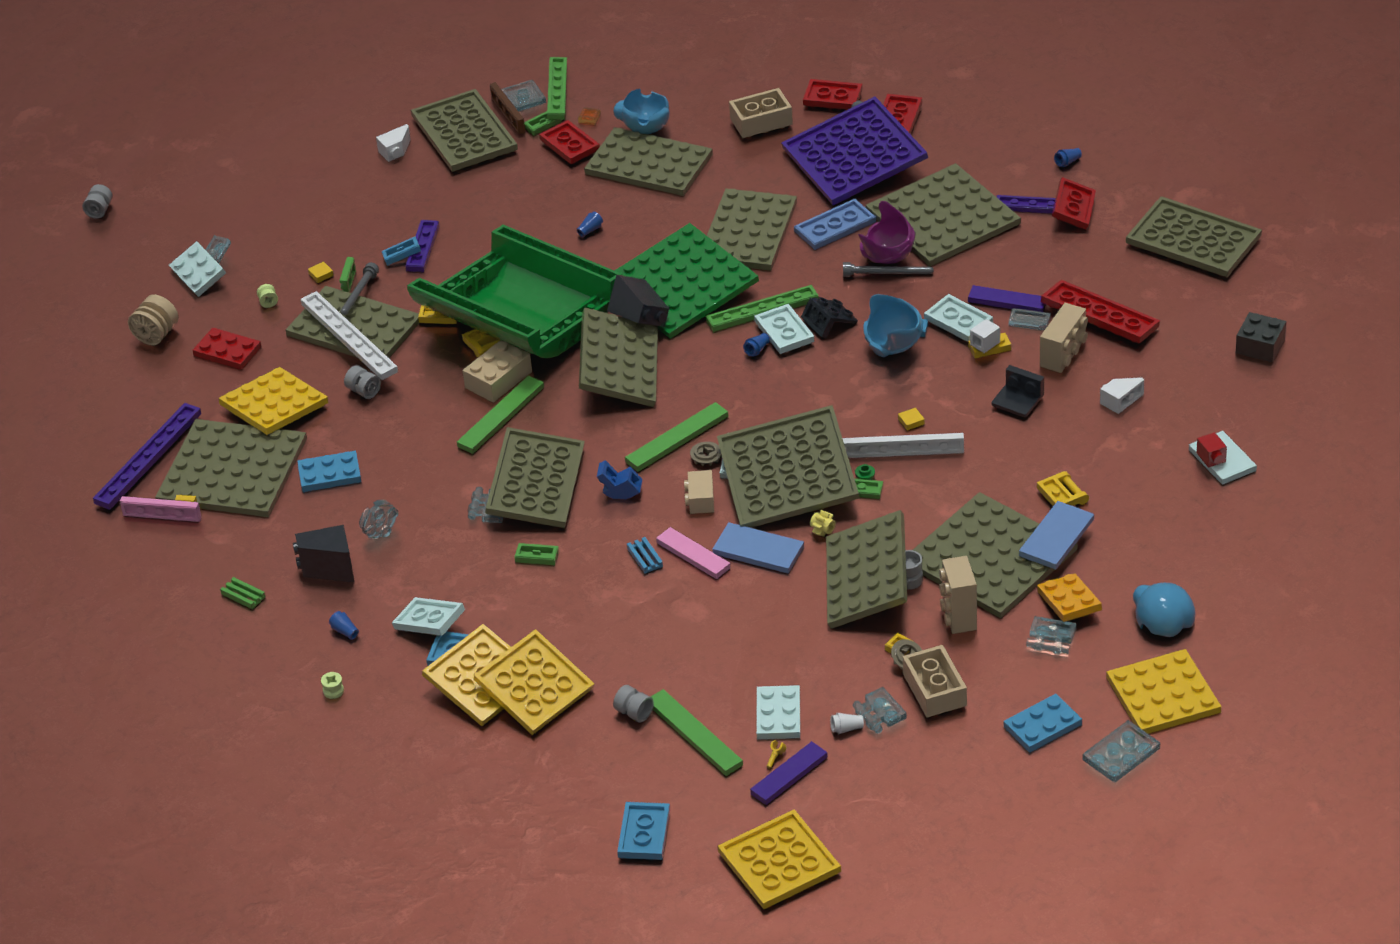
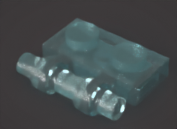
M476 487L475 491H473L471 496L472 503L469 504L467 510L469 519L474 520L476 516H481L482 522L502 523L503 517L485 514L491 489H489L488 494H483L482 487Z
M1035 616L1030 628V637H1035L1036 639L1028 638L1026 647H1032L1036 651H1041L1042 649L1053 651V654L1059 655L1060 653L1069 654L1070 646L1063 645V643H1072L1076 631V623ZM1044 639H1046V640H1052V641H1055V642H1054V643H1052V642H1046V641H1044Z
M884 687L866 694L865 703L861 704L860 701H855L852 705L855 713L863 716L866 726L877 734L883 730V727L880 725L884 722L890 727L907 719L906 711ZM874 711L876 714L872 716L869 712Z

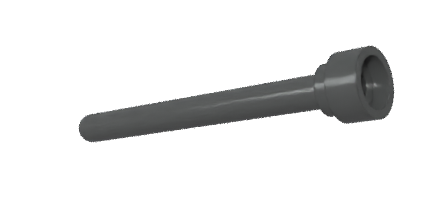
M367 263L363 268V277L340 311L342 315H347L368 281L374 279L379 273V267L375 263Z
M843 262V277H851L854 274H932L934 272L932 267L854 266L855 264H851V262Z

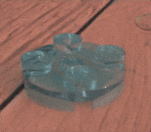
M377 500L373 502L375 505L371 509L367 507L364 510L359 521L363 534L371 539L389 536L399 513L387 500Z

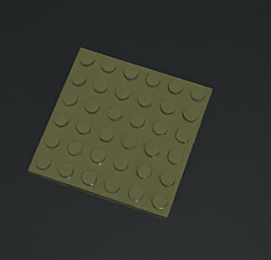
M956 163L865 205L866 209L876 216L878 222L881 220L879 203L881 201H886L898 209L915 231V240L911 251L929 267L1021 224V217Z
M833 405L717 436L740 526L752 528L860 499Z
M195 419L155 499L175 500L176 495L196 496L200 509L269 517L306 442V432L278 429L266 435L250 425Z
M981 492L975 495L913 549V551L920 553L922 556L923 576L937 584H942L939 569H942L943 559L967 556L977 584V606L999 618H1002L1055 570L1019 556V550L1038 527L1039 523ZM1077 543L1067 554V556L1064 558L1061 564L1077 550Z

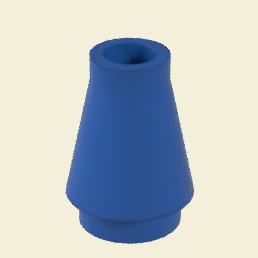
M1079 148L1058 150L1054 155V161L1057 166L1066 167L1081 158L1082 152Z
M597 212L588 213L576 231L581 237H585L587 234L600 228L603 219Z
M762 333L747 339L743 345L744 352L748 356L759 355L766 344L770 342V338L766 333Z
M337 611L330 617L329 624L331 629L347 636L351 640L358 636L359 630L345 612Z

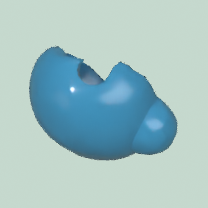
M641 89L631 91L624 100L616 103L613 110L614 116L618 120L623 121L633 132L637 131L640 134H652L659 131L667 124L670 116L669 102L665 96L652 91L650 95H643Z
M1163 582L1151 586L1140 585L1135 589L1133 601L1136 605L1137 623L1141 629H1143L1144 624L1152 634L1173 637L1182 629L1193 626L1196 614L1195 606L1189 594L1182 587L1173 583Z

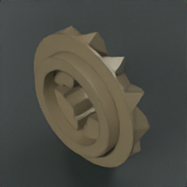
M714 442L698 443L690 451L691 460H694L695 464L701 463L702 466L705 464L711 466L712 462L718 463V460L722 458L720 447Z
M899 640L891 648L890 657L893 658L894 664L900 666V670L903 669V656H905L904 654L907 651H910L909 654L922 651L921 647L914 641Z

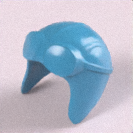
M876 294L870 298V315L863 325L865 339L869 343L870 348L881 357L901 353L911 348L920 338L923 329V321L919 311L903 299L893 296Z

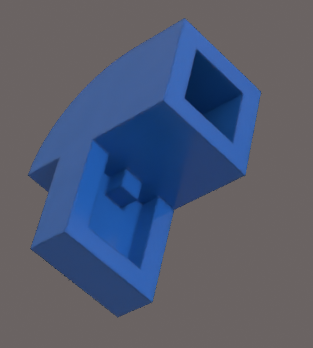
M606 460L599 463L596 477L604 484L603 493L613 499H628L640 493L643 479L631 467L617 472Z

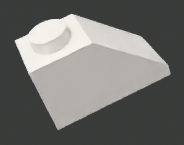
M407 124L376 137L378 152L388 162L405 154L411 141Z
M1123 378L1111 380L1100 389V404L1119 414L1144 395V379Z

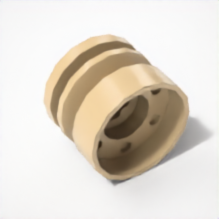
M156 294L149 295L134 313L129 316L128 326L132 334L141 342L148 345H157L178 323L179 316L176 308L169 300Z

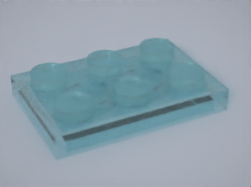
M1127 720L1083 753L1082 760L1116 783L1160 749V742Z

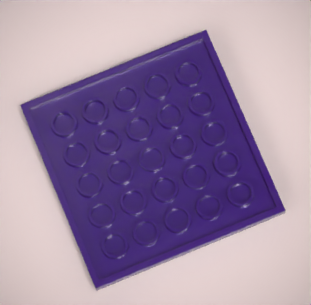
M876 97L860 103L781 143L782 148L832 205L928 158L925 149Z

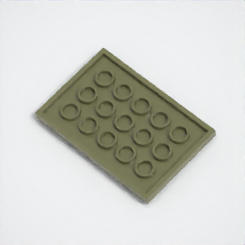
M476 89L411 110V116L451 171L460 170L464 167L518 150L515 140Z
M614 127L588 162L584 171L587 175L684 196L713 155L712 148L687 142L640 134L637 131L633 132Z
M726 188L707 236L748 268L772 270L795 209L797 196Z
M1161 196L1126 236V243L1228 277L1262 236V229Z
M325 286L319 292L339 313H341L342 307L351 295L349 292ZM362 296L357 298L347 315H343L388 358L391 357L419 325V313ZM304 309L286 329V336L357 357L307 309Z
M584 308L581 329L579 389L654 407L656 403L658 326L637 323L614 314Z
M507 427L485 514L565 528L585 441Z
M901 510L826 536L827 624L831 629L907 602L904 514Z

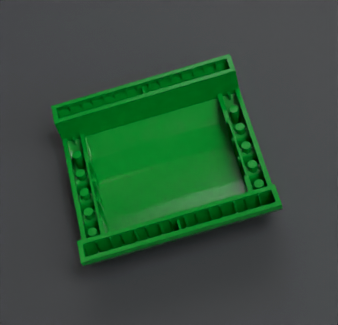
M501 225L491 232V252L439 285L419 277L407 285V290L411 298L421 306L536 356L552 358L581 341L582 313L584 308L608 313L607 310L616 275L622 274L511 227Z

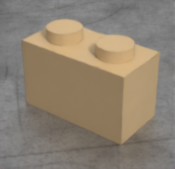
M712 470L688 472V480H684L685 492H689L685 494V506L690 507V514L714 512Z

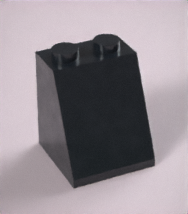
M616 275L607 312L637 323L665 327L669 307L645 279Z
M344 525L295 534L296 542L293 543L295 555L299 554V557H296V564L298 570L302 569L303 577L354 582Z

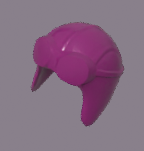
M881 201L879 203L880 222L873 224L866 236L858 234L861 240L860 251L864 258L872 262L892 265L902 261L910 254L914 245L915 231L898 209L886 201Z

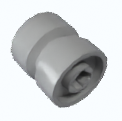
M94 185L82 205L85 214L92 218H101L113 198L111 190L104 185Z
M355 365L346 373L344 385L362 397L371 399L378 393L381 380L373 373Z
M905 550L907 590L915 589L923 582L922 556L916 551Z
M629 685L622 686L616 693L613 701L615 710L628 715L637 722L645 721L651 714L654 706L652 697L637 691Z

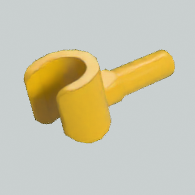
M776 740L771 742L770 747L773 751L766 765L767 768L771 769L778 754H783L786 751V745L783 742L778 749H776L778 742Z

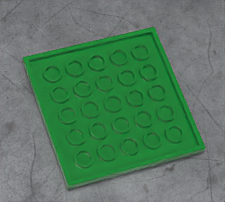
M688 223L614 270L623 276L645 279L669 307L665 327L658 326V330L670 339L759 282V277L756 273L691 223Z

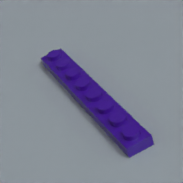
M184 403L93 497L94 504L110 510L192 425L195 419L202 414L201 409Z

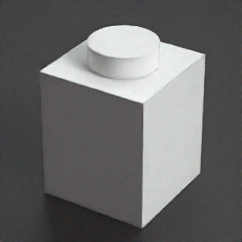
M987 319L970 329V345L983 353L1000 343V327Z

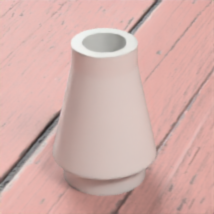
M844 713L831 715V730L833 733L841 734L863 728V716Z

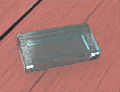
M1013 308L1009 318V326L1045 330L1049 325L1050 313Z

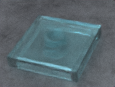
M533 80L501 89L518 112L546 103L545 96Z

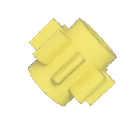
M823 510L820 511V514L815 513L810 521V526L814 528L812 532L823 537L826 534H831L836 525L835 520L832 519L833 514Z

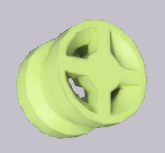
M264 284L257 289V296L261 306L270 308L277 304L278 296L271 284Z
M329 672L322 676L321 685L326 698L335 699L344 693L342 677L339 673Z

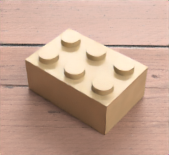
M779 88L729 101L730 119L742 138L793 125L792 107Z
M1068 303L1063 304L1040 336V367L1061 373L1066 366H1069L1071 358L1078 353L1079 347L1082 343L1086 342L1088 337L1086 332L1088 318L1086 317L1085 308Z
M500 340L463 369L465 388L494 403L532 372L530 354Z
M961 556L943 559L942 569H939V576L942 584H939L941 596H943V599H940V608L942 612L945 611V624L950 626L952 634L977 630V584L968 557Z
M943 645L903 656V675L926 717L967 706V687Z

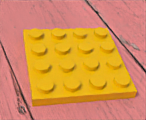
M279 367L219 397V404L268 435L328 404V397Z
M482 624L422 670V676L483 726L504 708L473 680L474 675L511 647Z
M536 629L477 672L473 678L478 685L532 735L594 688V683Z
M1186 649L1106 671L1107 680L1141 736L1221 713L1222 706Z
M795 809L717 846L719 854L763 909L841 872V865Z

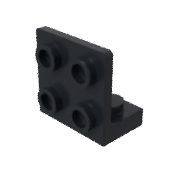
M822 297L810 298L801 315V318L813 330L825 338L828 337L834 322L857 324L858 322L853 316V312L846 309L841 301L837 299L827 300Z
M1009 365L1006 368V384L992 400L991 405L1019 416L1027 417L1044 396V376Z

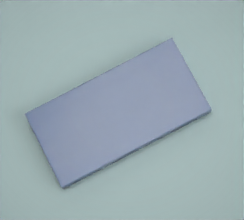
M853 199L795 225L794 232L816 250L875 223L876 216L856 199Z
M1057 501L1021 547L1019 556L1056 570L1093 522L1094 514Z
M728 522L712 550L718 556L789 574L804 548V541Z

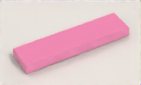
M124 496L120 499L123 516L200 522L202 517L199 502Z
M671 527L656 538L657 544L715 579L730 569L728 561Z

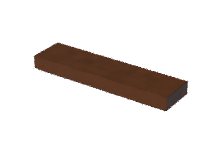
M491 83V99L518 134L526 133L522 115L497 83Z

